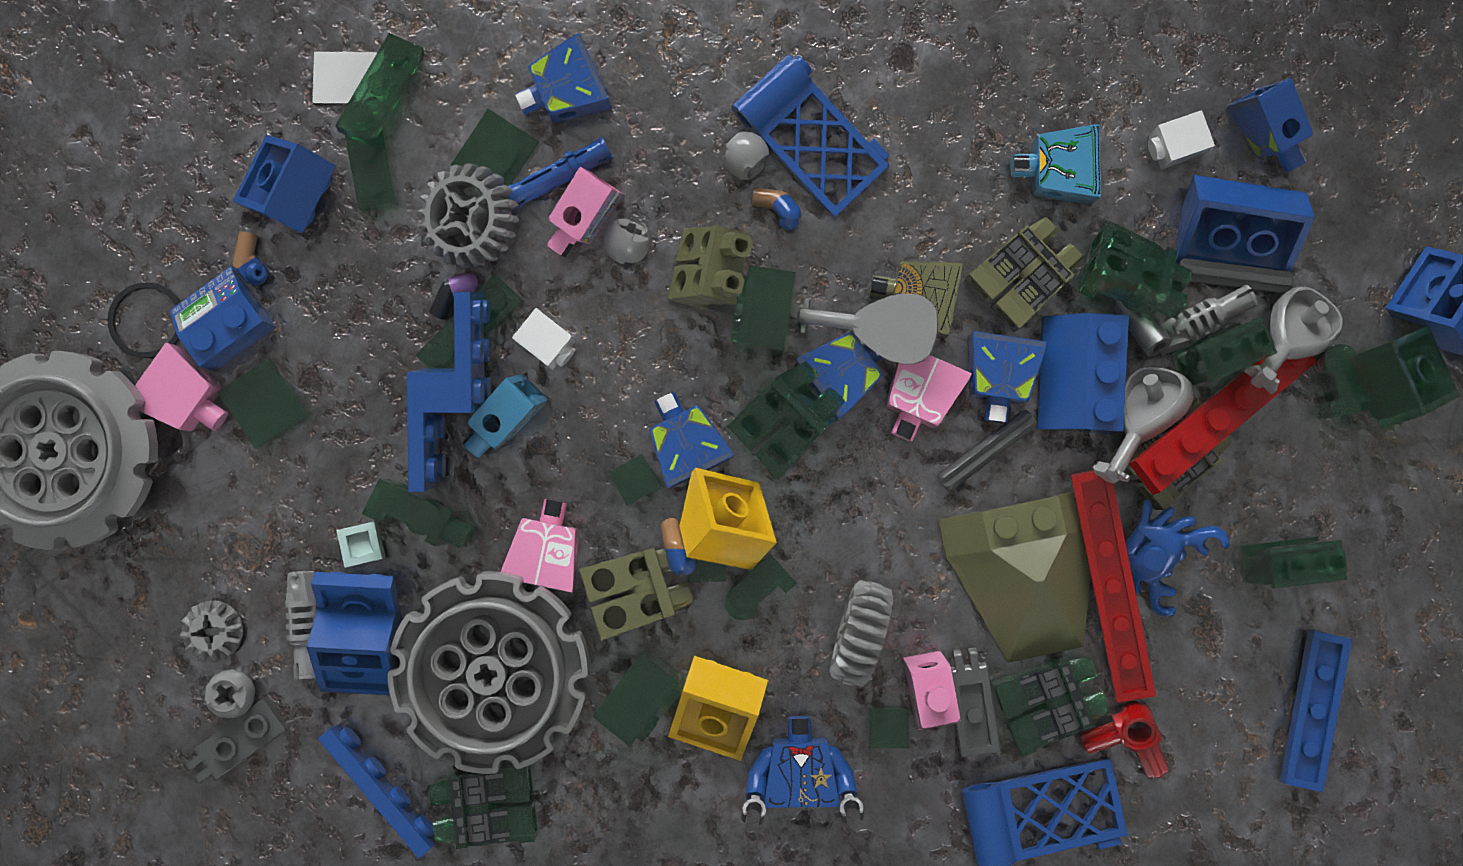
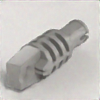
M1245 284L1218 300L1207 298L1203 302L1195 304L1192 308L1174 315L1161 324L1172 339L1171 344L1161 354L1165 355L1191 346L1197 341L1205 339L1208 335L1210 336L1216 331L1224 329L1229 319L1258 306L1254 292L1252 291L1248 294L1247 292L1251 291V288Z
M314 571L290 572L287 575L285 608H288V613H285V619H289V624H286V630H289L290 634L286 635V640L289 641V645H292L294 680L316 678L307 650L308 640L317 613V604L311 586Z

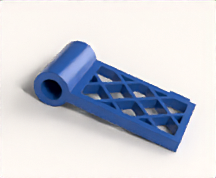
M786 55L731 107L738 119L751 132L761 136L776 157L834 218L890 166L885 161L889 154L875 139L869 143L812 82L810 77L812 69L801 56L797 55L793 58L790 55ZM810 95L822 106L821 120L800 119L801 104ZM795 110V119H786ZM827 113H828L835 121H827ZM778 125H795L794 146L779 145L769 134ZM800 126L821 127V147L799 146ZM827 127H841L847 133V148L826 147ZM853 141L860 149H852ZM786 152H794V161ZM799 152L820 153V174L803 172L799 167ZM826 153L847 154L846 175L825 174ZM852 155H867L877 167L868 176L852 175ZM812 180H820L819 188ZM825 180L846 181L845 197L836 206L824 194ZM851 181H861L851 191Z
M1109 757L1000 782L975 784L961 790L977 866H1011L1017 861L1096 843L1097 848L1100 850L1121 845L1120 837L1128 835L1112 760ZM1102 769L1105 783L1096 796L1081 785L1090 771ZM1078 774L1075 781L1068 777ZM1059 778L1072 785L1061 804L1045 795L1051 782ZM1041 783L1038 789H1036L1032 785ZM1025 786L1034 792L1035 795L1024 813L1013 807L1010 790ZM1078 790L1094 799L1083 819L1067 809ZM1107 794H1108V798H1109V803H1107L1106 801H1104V799L1106 798ZM1042 798L1058 808L1046 828L1030 818ZM1101 805L1111 810L1114 828L1100 831L1090 825ZM1014 813H1016L1017 815H1019V816L1021 817V818L1019 819L1018 823H1016V818H1015V814H1014ZM1064 813L1080 823L1074 835L1067 839H1062L1053 833ZM1030 822L1042 830L1043 834L1035 846L1022 849L1019 835L1026 823ZM1087 828L1093 831L1092 833L1084 834ZM1050 836L1057 840L1054 842L1047 843Z

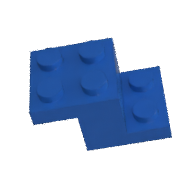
M1426 246L1385 309L1392 317L1424 325L1440 349L1463 355V255Z
M315 572L311 586L318 609L308 640L307 650L320 692L390 695L387 674L392 668L396 667V655L390 652V648L396 631L403 620L394 576Z

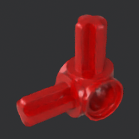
M1132 701L1124 704L1119 713L1112 715L1113 722L1083 731L1080 734L1083 747L1089 754L1123 743L1125 748L1137 752L1143 769L1149 778H1161L1163 774L1168 772V765L1159 746L1162 738L1161 733L1155 722L1152 710L1143 702ZM1135 722L1146 723L1139 729L1130 728Z

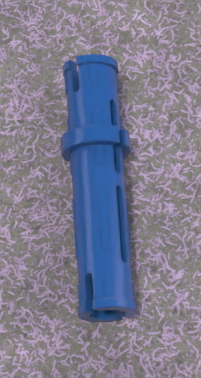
M603 137L573 153L571 150L565 152V157L509 185L513 192L508 199L514 200L518 204L513 211L529 201L571 181L580 167L590 171L600 164L612 160L613 156Z

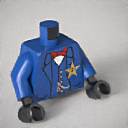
M788 717V738L772 739L771 747L761 750L748 772L747 801L744 803L741 812V820L744 823L747 811L751 809L759 812V825H761L765 818L766 808L839 807V799L842 801L840 804V816L844 823H847L845 812L849 808H856L860 813V820H863L864 806L862 801L857 798L858 792L852 768L839 748L829 746L826 738H812L811 717Z

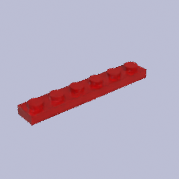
M1273 346L1252 362L1250 366H1261L1274 349ZM1314 356L1301 359L1286 358L1275 372L1277 374L1275 378L1280 380V382L1278 383L1277 391L1273 394H1270L1264 387L1256 388L1253 386L1251 376L1242 370L1132 460L1129 465L1152 495L1162 492L1318 361Z
M1093 470L1071 474L1116 701L1119 703L1156 697L1114 483H1109L1100 476H1096Z

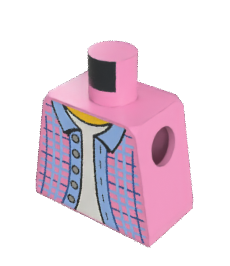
M580 167L549 216L548 220L558 228L547 243V246L566 258L576 241L589 244L625 195L596 174ZM581 212V221L576 225L575 217Z

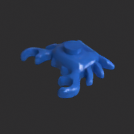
M1147 499L1143 502L1142 513L1137 527L1126 541L1131 571H1133L1136 594H1141V580L1148 584L1151 609L1159 616L1171 617L1175 615L1176 609L1173 606L1165 607L1161 605L1160 599L1164 596H1175L1176 589L1164 584L1160 579L1172 576L1173 568L1180 560L1186 558L1185 546H1192L1201 555L1206 556L1209 551L1205 545L1207 539L1216 538L1220 541L1221 547L1227 549L1230 546L1229 537L1224 530L1216 526H1207L1193 531L1181 530L1196 523L1195 518L1192 516L1182 517L1171 523H1166L1174 514L1175 509L1173 507H1168L1155 519L1151 520L1152 503Z

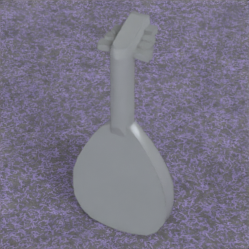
M1299 286L1284 293L1276 301L1271 312L1270 336L1274 349L1261 366L1249 365L1244 370L1245 373L1251 376L1252 385L1256 388L1264 387L1270 394L1275 393L1280 380L1275 378L1277 376L1275 372L1286 358L1301 359L1320 354L1337 340L1343 327L1341 313L1331 301L1312 288Z
M901 293L880 299L860 309L855 315L811 310V299L807 298L801 310L797 311L796 323L800 324V333L806 334L808 325L853 330L855 335L870 349L892 362L901 364L924 362L935 346L938 333V316L934 304L924 296Z
M1147 367L1135 371L1128 378L1125 387L1124 432L1126 437L1110 464L1098 461L1092 467L1096 476H1100L1109 483H1116L1119 480L1129 482L1130 476L1126 475L1124 471L1140 442L1150 440L1171 427L1187 413L1194 400L1193 386L1184 375L1164 368Z

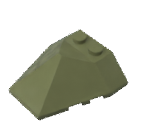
M1074 491L1049 496L1044 499L938 520L945 557L963 584L967 595L973 601L983 618V622L1008 663L1084 647L1091 574Z

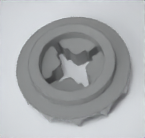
M205 601L191 607L187 616L181 620L183 625L179 637L184 642L185 652L191 653L197 658V661L214 663L228 658L237 650L243 637V625L240 616L230 605L221 601ZM207 621L211 622L212 627L225 628L224 632H219L218 635L213 636V643H210L209 637L198 635L201 629L207 628Z

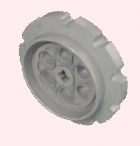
M52 351L47 361L46 356L43 354L30 353L15 358L0 367V529L11 527L14 542L43 550L63 548L65 540L68 541L69 546L72 548L96 543L118 530L117 516L121 518L134 516L144 503L151 489L153 481L146 475L145 467L148 463H155L158 460V440L154 421L140 417L139 409L144 405L145 400L134 384L119 371H106L103 374L101 370L102 362L97 358L74 352ZM38 409L41 411L42 414L40 424H38L36 420V413ZM76 409L80 415L77 425L73 420V414ZM94 442L97 444L99 450L96 459L93 457L91 451ZM19 443L22 445L23 449L21 457L18 455L17 452ZM75 476L78 478L80 483L78 492H76L73 487V480ZM37 477L41 480L42 486L40 491L36 487Z
M485 571L477 575L475 585H469L462 576L439 585L422 597L421 601L425 608L424 614L416 611L408 613L399 625L392 641L390 652L400 660V666L392 668L387 674L389 693L395 712H404L411 716L412 723L407 728V733L420 748L435 759H439L444 753H451L455 757V767L459 770L472 773L495 774L501 768L503 760L511 761L516 769L537 762L554 749L556 740L553 737V732L558 731L568 734L576 723L585 704L587 691L580 688L577 684V679L585 678L590 672L589 653L583 633L581 631H568L566 621L571 617V612L557 596L543 586H539L531 593L525 591L523 588V577L519 575ZM474 625H483L489 630V642L482 643L474 637ZM511 638H521L526 642L528 647L526 655H517L512 652L510 648ZM445 651H454L458 654L461 660L459 668H452L446 664L444 660ZM486 665H488L489 670H496L497 672L492 680L489 674H483L481 671ZM526 676L531 678L535 683V692L525 693L521 691L517 684L518 677ZM459 689L464 691L468 696V705L460 706L456 704L452 699V690ZM491 702L500 703L505 708L506 717H493L488 710V704Z

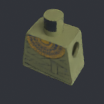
M902 261L897 266L895 279L873 275L869 297L883 299L901 293L924 296L934 304L937 310V338L944 340L950 334L963 264Z

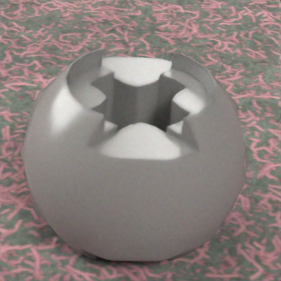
M743 131L736 134L727 143L726 148L728 150L722 158L725 168L732 176L739 180H750L756 177L765 167L763 161L769 156V149L761 136L753 132Z
M631 217L630 220L616 219L605 230L603 243L607 254L614 261L621 264L625 262L634 263L641 261L649 252L651 236L646 225L636 218Z
M234 669L223 670L215 674L205 688L204 700L208 709L218 717L225 719L238 718L245 714L252 706L255 687L251 678L243 672ZM233 687L236 691L232 696L233 700L227 701L224 697L227 694V688Z

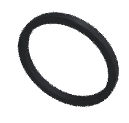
M142 282L125 288L115 297L109 308L107 323L111 338L121 350L132 356L152 358L156 357L161 348L151 352H138L132 350L121 341L115 328L117 308L127 295L144 288L157 289L165 293L175 306L180 301L168 288L156 283ZM176 331L171 340L168 342L173 345H176V343L179 341Z

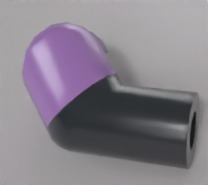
M465 272L445 279L429 309L430 314L439 319H447L454 304V292H477L479 286L478 278L473 273Z

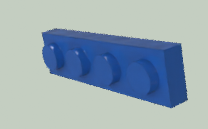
M1308 630L1279 782L1324 792L1352 643L1351 638Z
M339 723L329 728L318 738L326 750L419 859L439 841L434 835L436 834V829L425 816L421 815L419 817L409 806L411 800L407 793L399 786H392L384 776L386 770L375 757H368L359 747L361 744L359 737L349 727L343 728Z

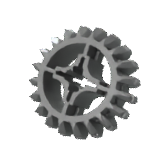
M467 163L464 164V167L459 165L450 166V172H438L439 182L431 181L427 183L431 190L430 195L424 194L420 196L426 202L425 209L416 211L420 216L425 217V222L418 226L421 231L428 232L423 242L429 246H434L432 254L436 257H444V261L447 264H457L462 268H470L472 264L476 267L485 266L486 260H498L497 250L506 251L509 249L504 241L505 238L516 236L513 230H509L510 224L520 221L517 216L511 215V210L518 206L516 201L508 199L513 190L509 186L503 185L504 179L502 176L492 174L491 169L484 166L477 167V165ZM476 186L484 195L479 198H472L465 194L464 189ZM456 234H464L470 237L473 243L463 247L454 239V236Z
M859 580L854 585L845 606L834 643L829 669L832 678L850 686L857 685L863 687L868 683L874 673L883 648L894 601L892 590L882 587L883 585L879 583Z

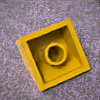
M695 468L691 472L679 525L686 556L688 558L752 570L777 543L759 482L700 468Z
M694 656L668 737L741 761L757 721L768 680L749 672L739 671L718 664L715 661Z

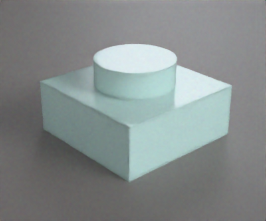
M378 521L336 530L345 568L386 559Z

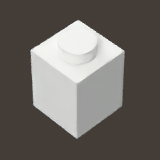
M1202 110L1160 124L1148 135L1149 153L1154 161H1158L1161 170L1203 156L1215 146Z
M537 308L533 310L512 337L552 370L557 364L560 367L564 366L575 352V348L572 345L576 340Z

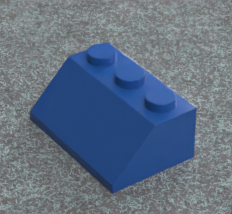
M1193 175L1181 209L1174 257L1175 263H1180L1181 259L1188 258L1291 272L1315 219L1308 194L1306 192Z
M1082 313L1042 317L1041 341H1046L1047 345L1039 368L1036 430L1099 434L1123 432L1129 315Z

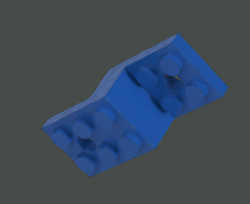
M454 292L455 369L423 368L407 372L408 492H425L438 484L440 477L445 476L446 458L445 454H440V439L445 437L446 425L445 417L439 416V413H472L478 410L491 395L490 378L484 377V362L490 361L491 354L490 340L484 339V323H489L490 303L489 300H484V292Z

